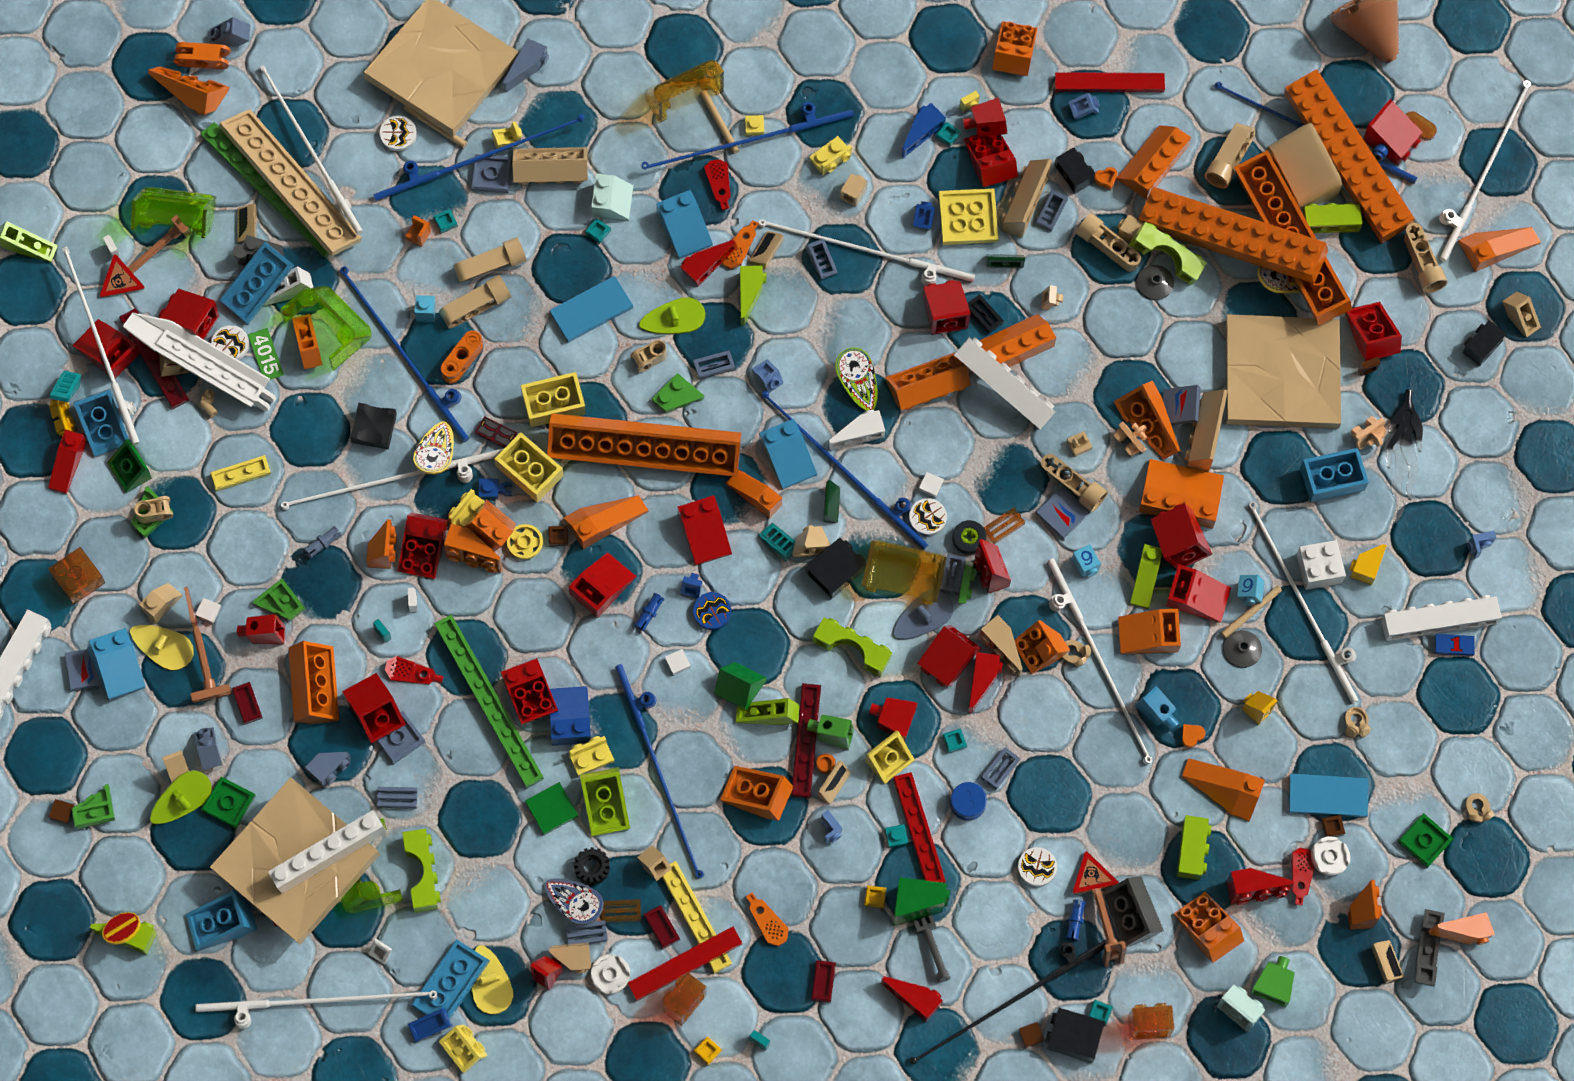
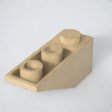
M997 615L981 629L980 639L986 646L989 645L994 650V655H1000L999 660L1002 659L1007 664L1006 667L1011 673H1016L1020 676L1022 665L1012 630Z

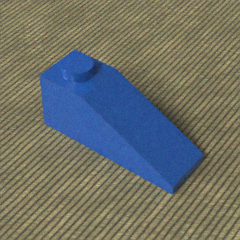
M932 103L927 106L924 105L918 110L902 147L901 156L903 158L939 131L945 124L946 117Z

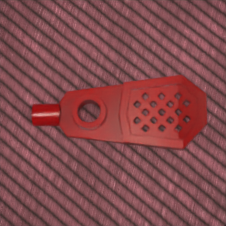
M720 159L711 160L706 164L704 170L716 201L721 203L722 210L729 209L728 200L731 198L728 163ZM719 191H724L725 194H724V195H720L718 192H719Z
M398 656L387 660L385 672L391 681L430 685L432 682L442 683L444 676L435 674L433 669ZM426 672L427 676L423 678L420 674Z
M1298 848L1291 853L1292 880L1295 883L1292 887V892L1296 895L1295 905L1303 906L1304 896L1308 895L1315 868L1311 860V851L1305 848ZM1298 883L1303 885V889L1298 888Z

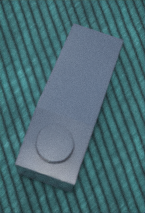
M527 38L503 81V91L508 92L539 71L542 65L547 63L549 59L547 46Z

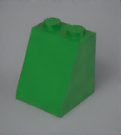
M899 877L893 925L898 926L922 917L941 913L944 906L947 907L949 902L950 890L946 889L947 883Z

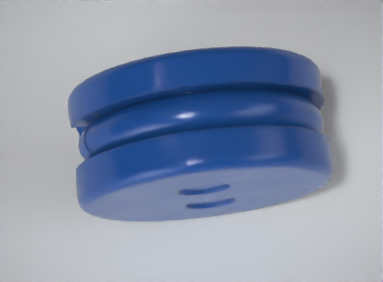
M964 782L956 786L950 798L952 812L956 817L965 821L979 818L985 811L987 796L984 789L973 782Z

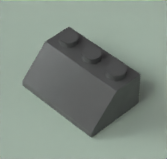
M1142 877L1127 878L1102 892L1107 914L1118 942L1125 941L1126 947L1148 940L1164 931Z

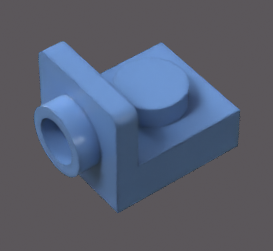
M1089 93L1069 101L1071 111L1076 120L1092 112L1096 115L1099 114V102L1096 97L1091 96Z
M768 359L752 368L754 375L764 384L766 391L771 392L783 384L779 370Z
M1495 531L1472 535L1468 542V550L1473 554L1474 559L1480 556L1481 548L1492 546L1496 539Z
M827 810L821 817L822 826L826 831H831L824 837L826 844L830 841L832 843L836 842L842 833V827Z

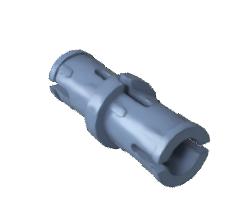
M333 526L322 536H317V540L304 548V551L308 552L307 556L309 558H313L322 549H327L330 543L342 536L340 532L338 533L337 527Z

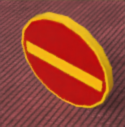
M131 912L120 913L114 916L103 928L104 940L108 944L113 945L129 941L140 928V918Z

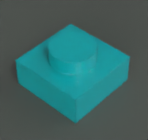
M905 824L885 828L889 848L908 845Z

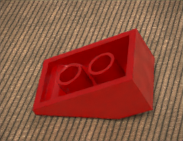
M1380 302L1355 307L1345 313L1358 350L1365 361L1376 357L1382 358L1401 353L1402 335Z
M714 495L678 506V517L696 566L732 555Z

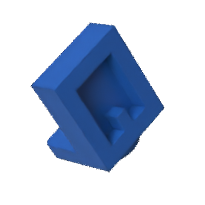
M921 201V204H917L913 226L931 229L935 207H932L931 202Z

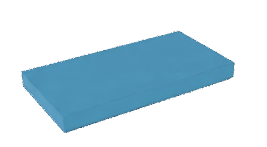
M264 242L219 301L246 324H250L294 265L271 245Z
M613 276L549 311L569 343L633 308V304L617 278Z
M1290 774L1289 813L1367 818L1368 778Z
M456 939L420 991H436L437 999L431 1000L429 996H416L411 1006L425 1016L445 1007L449 1019H451L489 964V959Z

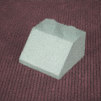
M596 174L591 206L592 217L629 221L633 185L614 175Z
M1233 985L1221 998L1217 1008L1245 1031L1249 1032L1262 1016L1265 1009H1263V1005L1258 1000H1252L1247 996L1248 993L1242 987Z

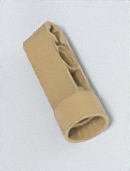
M1236 123L1233 126L1216 158L1211 162L1204 175L1211 185L1222 189L1228 187L1235 174L1234 166L1241 162L1254 139L1255 128Z
M1090 213L1079 225L1075 233L1087 243H1092L1124 270L1133 272L1138 268L1141 261L1140 253L1107 228L1104 222L1093 213ZM1112 247H1119L1121 251L1116 252Z
M1418 223L1409 224L1406 227L1404 242L1419 274L1417 277L1424 293L1437 292L1448 284L1442 267L1438 265L1422 226Z
M518 237L502 242L503 246L453 264L459 282L467 281L509 264L513 267L526 262V256Z
M497 275L480 287L443 306L439 313L447 327L454 328L496 304L499 305L512 298L501 276Z
M1047 454L1042 458L1041 465L1044 470L1080 498L1079 503L1090 512H1094L1108 494L1106 489L1097 482L1091 484L1055 455ZM1053 461L1055 466L1058 467L1057 471L1052 466L1048 467L1047 462ZM1064 471H1069L1070 477L1066 480L1061 479V474ZM1082 482H1084V484L1080 487V489L1077 492L1076 489L1080 486Z

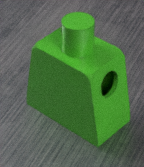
M821 715L820 721L810 719L807 726V731L817 733L820 742L849 750L854 734L851 720Z
M1278 956L1276 964L1268 962L1251 990V994L1287 1007L1290 1002L1295 974L1287 969L1290 960L1284 956Z

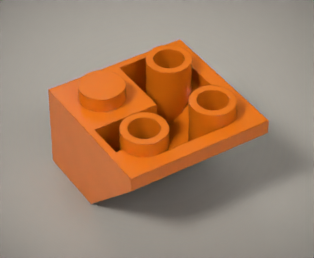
M387 519L368 542L366 559L368 568L391 569V563L395 562L394 544L397 543V533H395L396 528L392 526L391 519Z
M1041 620L1035 622L1014 640L1017 651L1031 674L1058 661L1070 651L1061 634Z
M1370 880L1348 908L1349 929L1373 928L1380 917H1382L1381 905H1378L1377 901L1380 895L1379 886L1375 885V880Z

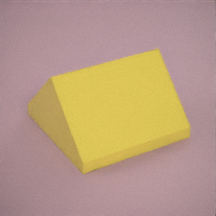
M895 731L866 755V763L884 784L915 761L898 731Z

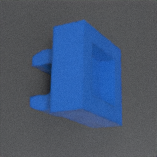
M691 573L690 577H683L680 594L695 598L700 597L703 581L698 580L699 574Z

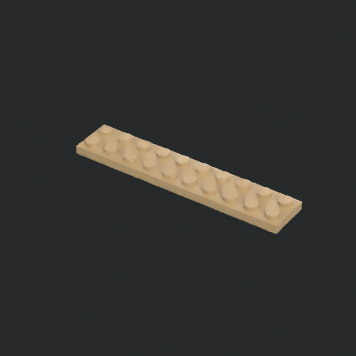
M250 109L220 122L219 128L330 256L361 242L362 237L356 235L346 218Z

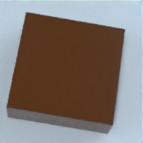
M1376 357L1361 363L1358 369L1360 376L1377 371L1381 363L1379 358Z
M567 525L548 526L549 547L568 546Z
M55 799L48 817L49 819L68 824L73 813L72 808L75 805Z
M1341 815L1321 819L1325 837H1338L1346 834Z
M1038 1022L1018 1029L1025 1048L1045 1041Z

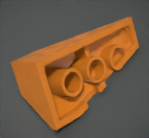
M160 66L148 70L149 75L186 106L197 111L200 115H207L210 112L216 111L229 91V86L209 79L207 82L199 81L198 76H181L179 71Z
M1532 227L1473 233L1459 239L1458 243L1473 269L1477 272L1540 244L1541 241Z
M1153 381L1139 386L1114 401L1126 422H1130L1132 425L1136 423L1139 427L1143 425L1147 427V430L1144 432L1147 436L1146 440L1163 459L1180 451L1164 402Z
M637 495L579 508L563 519L584 550L646 514L649 510L640 496Z
M1188 758L1182 774L1186 781L1199 791L1207 794L1212 801L1225 808L1229 814L1250 821L1265 782L1264 779L1248 773Z

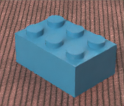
M1358 448L1304 459L1300 466L1310 502L1365 491L1369 483Z

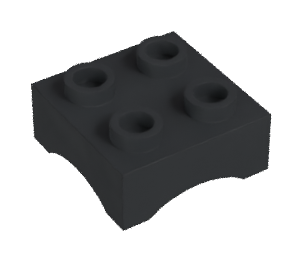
M358 402L356 418L350 436L351 443L389 449L397 416L396 409L379 408Z

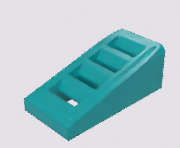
M63 371L50 393V398L68 402L80 388L81 374Z
M773 522L759 534V537L785 562L793 556L792 553L796 541ZM773 529L775 532L768 538L766 535ZM777 535H779L780 537L775 542H773L772 540ZM784 540L785 542L779 547L778 544ZM789 544L790 547L784 551L783 548Z

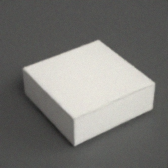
M111 236L103 237L112 258L114 254L119 257L120 254Z
M926 472L919 491L936 498L944 479Z
M408 588L410 612L418 611L415 588Z
M203 598L195 615L197 618L214 624L221 605Z
M683 649L665 656V660L673 675L691 668Z

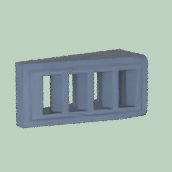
M1051 190L1035 223L1052 231L1068 201V197ZM1052 198L1061 202V205L1052 202ZM1051 205L1053 207L1058 208V211L1048 208V206ZM1048 211V212L1054 214L1055 217L1053 218V217H1051V216L1045 214V212ZM1042 217H1044V218H1046V219L1052 221V223H1051V224L1046 223V222L1042 221L1041 219H1042Z
M824 239L806 245V252L820 280L838 273ZM821 248V251L814 253L813 250ZM824 254L825 257L817 260V256ZM827 260L828 264L819 266V263ZM828 267L831 268L830 271L822 273L823 269Z

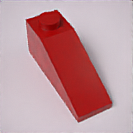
M730 240L693 253L682 261L680 266L682 272L699 287L738 248L734 240Z
M65 430L58 447L48 486L49 489L64 494L68 493L87 444L84 435Z
M977 652L968 713H973L995 682L997 674H1001L1003 662H999L1000 655Z
M547 956L534 961L530 965L533 980L547 990H550L563 972L562 963L555 957L550 959Z
M886 976L881 979V984L925 1022L942 1005V996L934 989L930 990L925 986Z

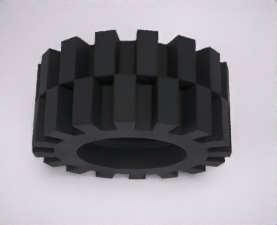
M590 847L591 849L585 848L583 852L580 851L578 853V857L576 856L574 862L576 877L582 883L586 882L587 885L593 884L594 886L598 882L601 884L603 879L608 877L610 863L604 851L601 852L599 848L596 850L594 847ZM588 860L598 861L600 868L597 872L588 873L585 870L584 865Z

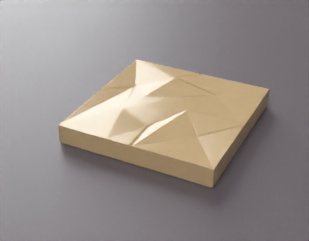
M425 0L364 71V79L454 137L507 74L519 52L439 0Z
M1227 314L1225 320L1226 390H1228L1226 398V424L1339 429L1341 425L1340 320L1331 319L1318 326L1314 318Z
M290 777L210 868L301 945L379 857L380 853L368 843L282 894L268 871L347 825Z

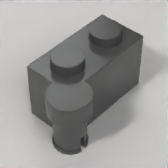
M246 235L244 243L233 248V255L239 265L241 263V266H244L251 260L264 242H267L284 256L283 247L276 243Z

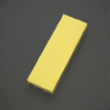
M263 455L210 472L217 492L270 475L271 472L266 456Z

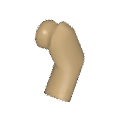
M206 389L202 393L200 406L212 418L218 413L212 405L214 391Z

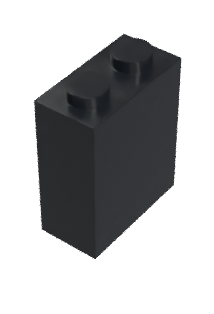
M840 537L806 566V574L831 599L838 595L866 569L864 557L859 553L856 554L852 550L851 544L847 540L843 541Z
M1058 1008L1057 1013L1053 1012L1050 1024H1053L1052 1031H1047L1044 1043H1048L1047 1050L1093 1063L1105 1021Z

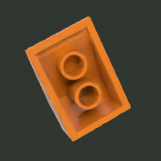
M734 766L720 800L762 818L779 821L793 786L785 776Z

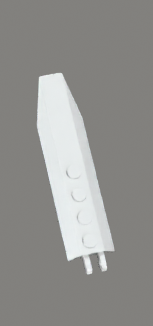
M132 313L123 325L124 329L154 351L249 407L255 404L264 411L270 409L269 404L259 398L260 395L268 402L276 400L274 394L265 389L270 378L171 320Z

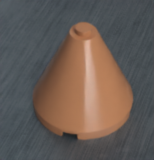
M1351 0L1334 10L1332 15H1328L1335 26L1382 62L1387 61V63H1390L1397 59L1396 55L1399 54L1398 0Z

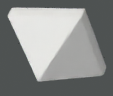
M375 939L368 954L385 965L392 949Z

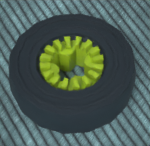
M966 520L955 527L952 541L958 551L971 555L976 553L979 540L983 539L986 541L987 535L980 523ZM967 534H970L971 537H974L972 538L971 542H968V539L966 538L964 539V537H966Z

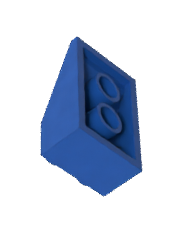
M588 686L550 689L558 709L557 712L550 714L552 746L589 743L591 731Z

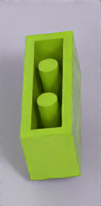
M1352 202L1342 205H1336L1335 203H1328L1326 205L1309 204L1304 207L1302 212L1313 234L1359 232L1362 226L1360 204Z
M1185 815L1176 877L1200 880L1202 874H1206L1207 863H1204V857L1208 856L1209 844H1206L1207 837H1210L1212 827L1208 825L1209 818Z

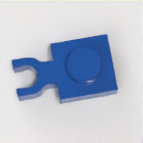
M479 478V498L498 499V494L512 496L511 491L504 490L506 487H512V482L499 484L498 479Z

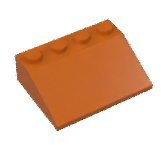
M1150 459L1138 512L1157 516L1161 512L1173 509L1178 504L1185 503L1193 510L1200 526L1213 529L1220 504L1224 475Z

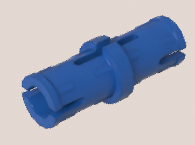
M654 593L647 606L642 608L643 612L634 626H638V629L644 632L651 619L656 617V611L665 599L661 595Z
M1073 900L1071 916L1068 917L1067 940L1071 941L1072 933H1074L1073 941H1078L1080 926L1084 921L1082 916L1086 904L1082 900H1080L1079 908H1077L1078 900Z

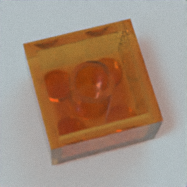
M81 547L48 568L53 579L73 605L105 584L102 574Z
M689 972L685 976L681 975L675 982L676 987L672 992L669 990L662 999L664 1001L662 1003L663 1012L680 1026H683L707 996V986Z
M1157 1003L1152 1007H1147L1146 1004L1135 1005V1008H1132L1128 1015L1130 1040L1170 1038L1175 1029L1172 1005H1167L1166 1003Z

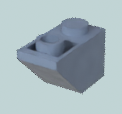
M232 17L210 28L209 44L238 47L249 41L250 24Z
M214 727L202 728L194 732L202 769L221 766V755Z
M347 752L318 753L305 767L306 772L324 788L327 784L331 785L336 780V775L341 770L344 771L349 767L351 761L350 754Z

